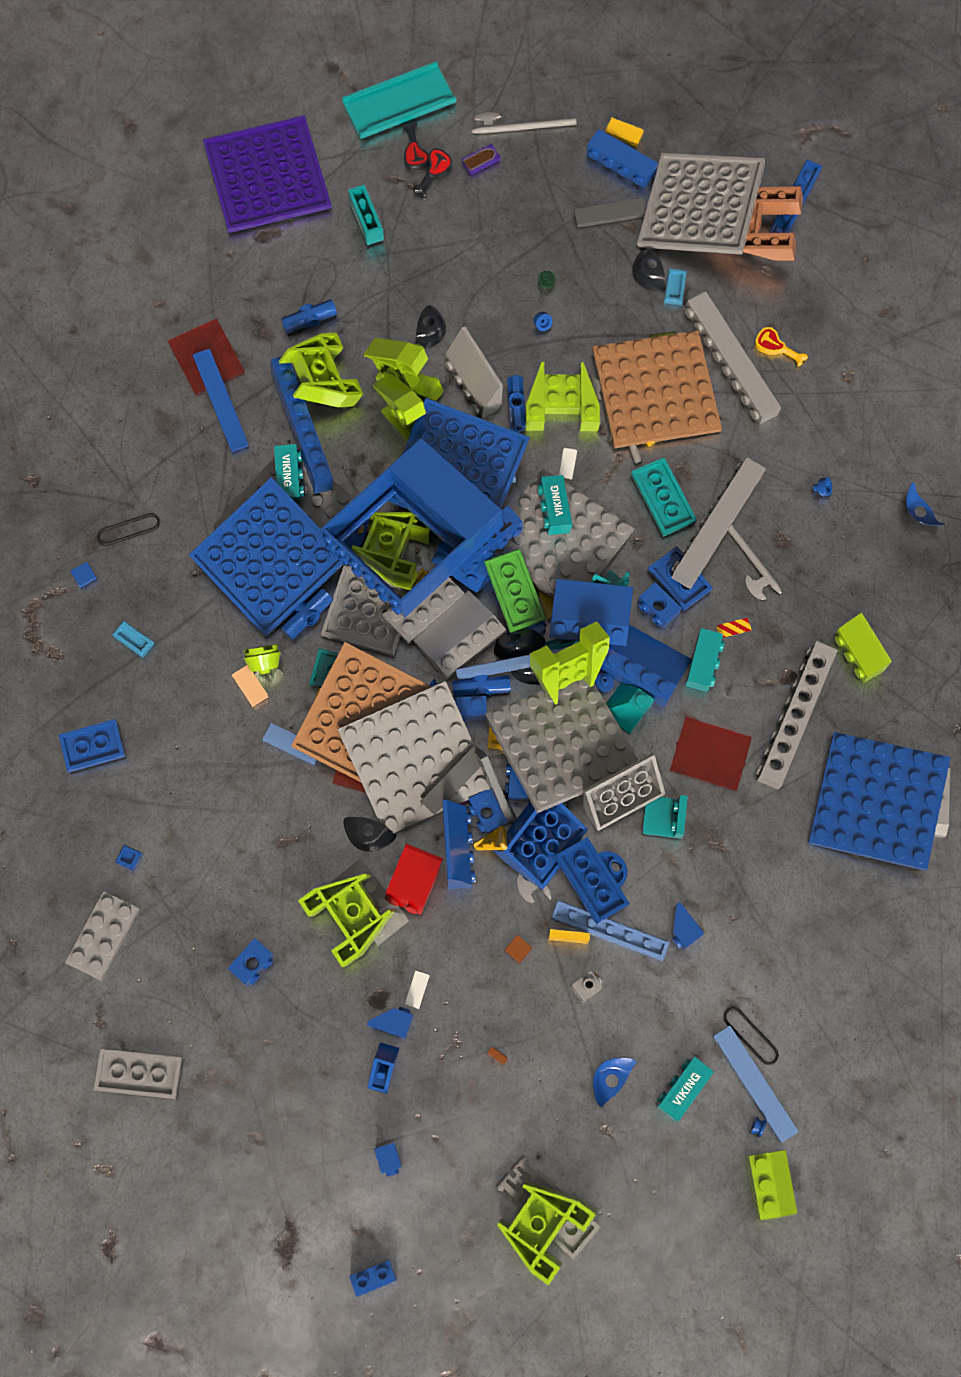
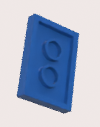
M676 546L650 565L647 570L684 612L712 591L713 587L702 574H700L691 589L671 578L674 573L672 570L677 560L681 562L683 558L681 556L682 551Z
M116 719L59 734L68 773L126 757Z

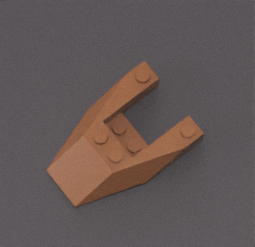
M759 187L743 252L776 261L795 260L797 245L794 233H760L762 215L801 214L803 204L801 187Z

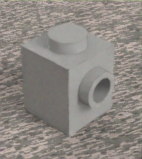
M590 971L572 984L571 989L581 1003H584L603 988L601 985L603 981L597 973L593 974Z

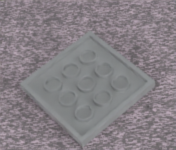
M344 565L321 636L394 657L401 636L382 617L390 609L391 605L387 601L384 603L377 596L378 592L374 589L370 590L365 585V580L361 576L357 578L352 573V568ZM385 581L401 597L405 596L410 591L404 588L393 586L392 584Z

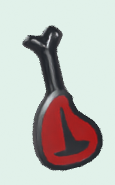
M415 121L402 125V128L409 135L410 142L404 151V163L406 168L410 170H419L428 166V153L419 146L416 140L415 128L417 123Z
M434 148L429 152L426 175L419 185L413 187L414 193H420L422 197H425L427 195L425 189L431 179L444 175L450 169L452 158L442 149Z

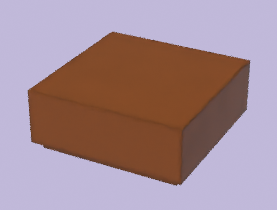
M517 935L504 951L520 964L532 950V947Z
M491 1047L487 1052V1055L502 1066L508 1060V1057L494 1047Z

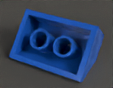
M443 541L431 562L438 565L449 555V551L452 549ZM493 552V555L491 556V558H494V557H497V556H500V555L497 554L496 552ZM484 560L478 564V567L473 572L464 574L458 568L451 575L476 593L483 589L489 581Z

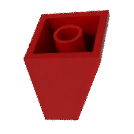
M406 843L386 890L385 900L393 906H401L410 913L421 915L439 876L443 858Z

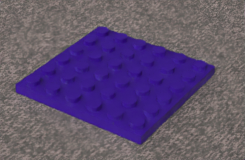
M305 115L203 139L228 233L332 208Z

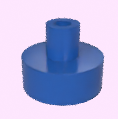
M544 311L537 313L533 319L534 326L540 331L548 330L553 322L552 317Z
M829 477L820 478L818 484L813 485V490L818 491L820 496H830L832 493L831 479Z
M601 673L597 676L594 684L600 693H608L613 688L614 680L611 675Z

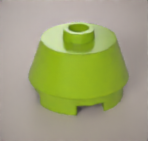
M278 644L244 649L245 657L243 659L251 672L259 671V674L271 673V669L279 667L281 651H279Z

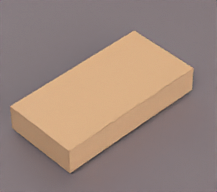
M247 665L232 674L233 679L252 707L269 697Z

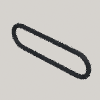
M148 513L105 527L97 533V541L101 545H110L152 531L159 526L160 519L156 514ZM148 516H154L157 519V524L152 528L106 543L99 539L101 532Z
M736 1007L728 1008L724 1013L726 1024L731 1026L735 1034L764 1064H775L779 1058L776 1047L740 1009ZM729 1011H738L776 1053V1058L772 1062L765 1061L728 1022L727 1014Z

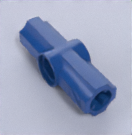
M329 299L314 306L306 304L298 312L282 317L281 321L288 334L303 327L313 328L320 321L337 315V310L333 300Z
M512 375L507 377L510 430L521 432L526 430L523 377ZM513 402H519L520 405H514Z
M321 588L308 602H302L296 607L295 614L281 627L282 630L291 639H294L307 625L312 626L317 623L320 613L333 601V598Z
M478 675L472 679L452 681L453 697L486 696L487 698L492 694L511 693L509 675L497 677Z

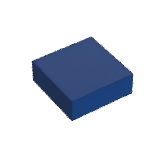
M87 562L71 570L80 588L97 579Z
M124 844L115 863L134 871L143 853Z

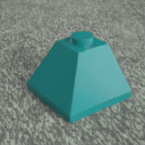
M621 683L606 704L619 727L630 735L652 707L655 699L637 687Z

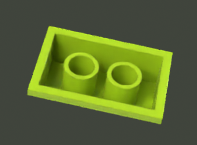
M862 613L841 626L834 634L837 645L842 647L845 652V658L849 663H852L856 676L862 679L863 683L883 673L892 662Z
M786 1150L745 1156L756 1220L798 1214Z

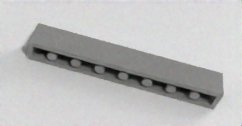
M707 292L688 300L685 308L687 317L692 319L696 331L698 330L703 336L705 345L712 350L714 359L721 364L723 373L730 378L732 387L741 395V400L750 409L752 418L757 420L760 425L777 416L781 406Z
M748 457L744 463L739 462L735 469L737 474L735 477L731 475L726 483L728 488L726 491L722 489L717 499L719 502L717 505L713 503L708 511L710 514L709 518L704 517L699 525L701 528L700 532L693 534L690 540L692 542L691 546H686L681 554L683 557L681 562L677 560L674 564L672 579L689 589L693 587L766 470L765 467Z

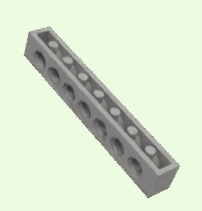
M818 641L813 646H809L805 655L808 659L806 663L802 662L798 671L801 673L799 679H795L791 688L794 690L793 695H789L784 706H787L786 712L781 713L778 719L780 726L778 730L774 729L770 738L773 740L771 747L767 746L763 755L766 757L764 764L760 763L756 774L759 775L757 781L777 790L782 786L838 651L837 649ZM812 661H818L821 667L814 666ZM805 678H812L814 684H809ZM798 694H804L807 700H801ZM791 711H797L800 717H794ZM786 727L791 728L792 731H793V734H792V735L787 734V733L785 732L784 728H786ZM778 744L784 745L785 748H786V751H785V752L780 751V750L778 749L777 745H778ZM771 761L777 762L778 765H779V768H778V769L772 768L771 765H770V762H771Z

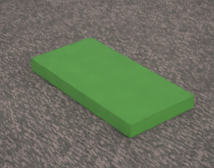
M520 549L484 561L510 633L546 620Z

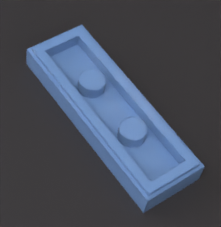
M273 723L270 724L262 739L263 742L315 765L316 759L291 747L296 734Z

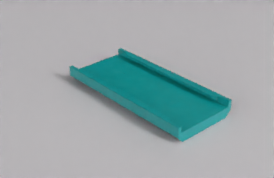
M437 61L342 97L343 106L360 139L456 102V97L453 96L438 67Z

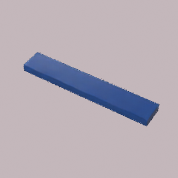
M808 159L792 186L801 187L803 204L823 167ZM798 214L777 215L768 233H789Z
M210 348L193 354L194 361L231 452L249 447Z

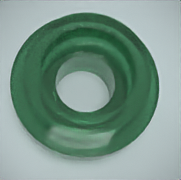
M543 271L538 276V283L543 288H551L556 282L555 274L551 271Z

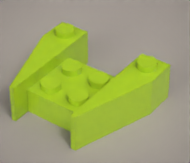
M337 332L321 333L286 350L279 360V364L293 363L301 381V385L293 394L294 398L334 407L354 406L362 397L363 392L358 380H342L333 361L343 349Z
M375 337L363 354L365 357L373 360L379 371L375 377L377 380L391 373L412 389L423 403L426 398L437 402L444 391L438 378L419 373L428 360L425 349L419 344L414 345L409 342Z
M541 362L526 403L525 431H544L545 414H580V431L599 430L600 404L584 362L580 364L579 375L544 374V362Z
M390 373L373 383L372 386L388 403V406L383 408L381 412L406 445L416 420L426 414L423 401L416 393Z
M375 512L369 518L368 526H371L363 548L352 545V551L388 583L411 590L417 576V563L403 560V554L409 539L429 544L433 531L412 512Z
M597 621L580 629V642L555 654L552 653L548 646L530 653V667L543 690L555 705L558 704L559 689H564L569 684L582 679L590 687L594 685L609 650L610 641L609 635Z
M370 873L315 888L298 900L308 917L315 916L327 908L346 936L347 940L331 950L341 967L348 966L364 955L395 913L394 909H390L382 914L363 886L362 882L371 877Z
M526 1181L523 1188L529 1191L531 1196L512 1224H509L502 1218L497 1226L529 1271L549 1285L563 1263L548 1253L546 1249L566 1220L585 1232L598 1210L579 1197Z

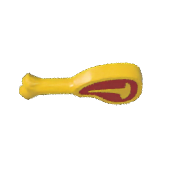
M771 327L763 328L755 339V348L758 351L769 355L784 353L793 358L797 366L802 365V361L808 358L806 353H797L788 348L779 339L776 330Z

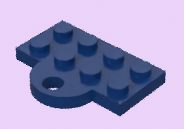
M587 837L554 856L596 924L630 904L620 889V886L626 881L628 870L626 863L618 854L610 851L597 853ZM612 862L619 865V871H614L611 868Z

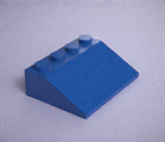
M557 579L549 637L580 641V629L597 621L609 635V644L627 646L633 587Z
M629 625L627 646L611 644L600 672L611 675L614 680L641 689L655 699V703L665 707L692 659Z
M443 800L448 889L472 888V882H475V870H471L470 863H474L473 851H469V843H473L472 831L468 832V824H471V813L467 812L466 806L449 800Z
M530 801L507 831V849L493 851L506 864L543 890L560 868L554 856L578 843L588 829L562 803L537 813Z

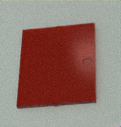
M217 318L168 340L195 395L206 391V388L194 361L193 354L210 348L223 383L245 373Z
M685 717L679 740L676 743L677 747L670 771L737 791L743 768L746 765L745 761L752 737Z

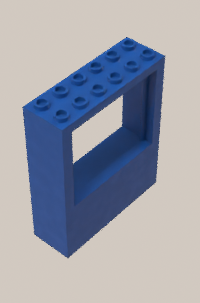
M421 438L321 528L323 534L322 539L326 542L325 547L332 554L335 552L343 565L346 566L348 564L352 568V573L357 578L361 576L365 580V585L370 590L374 589L378 592L377 596L384 603L387 601L395 614H401L406 618L504 526L502 510ZM393 496L453 549L442 562L403 598L343 542Z

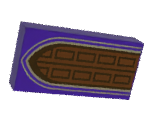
M490 144L462 158V164L471 176L500 161L501 157L494 146Z

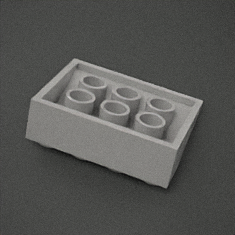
M464 326L447 350L446 361L444 362L449 371L452 370L457 385H461L464 389L463 394L466 399L471 400L474 412L483 419L501 409L503 384Z
M468 590L412 641L447 681L456 674L457 669L466 666L505 633L506 629L495 615Z
M651 753L584 789L583 805L585 812L598 831L665 795L655 755Z

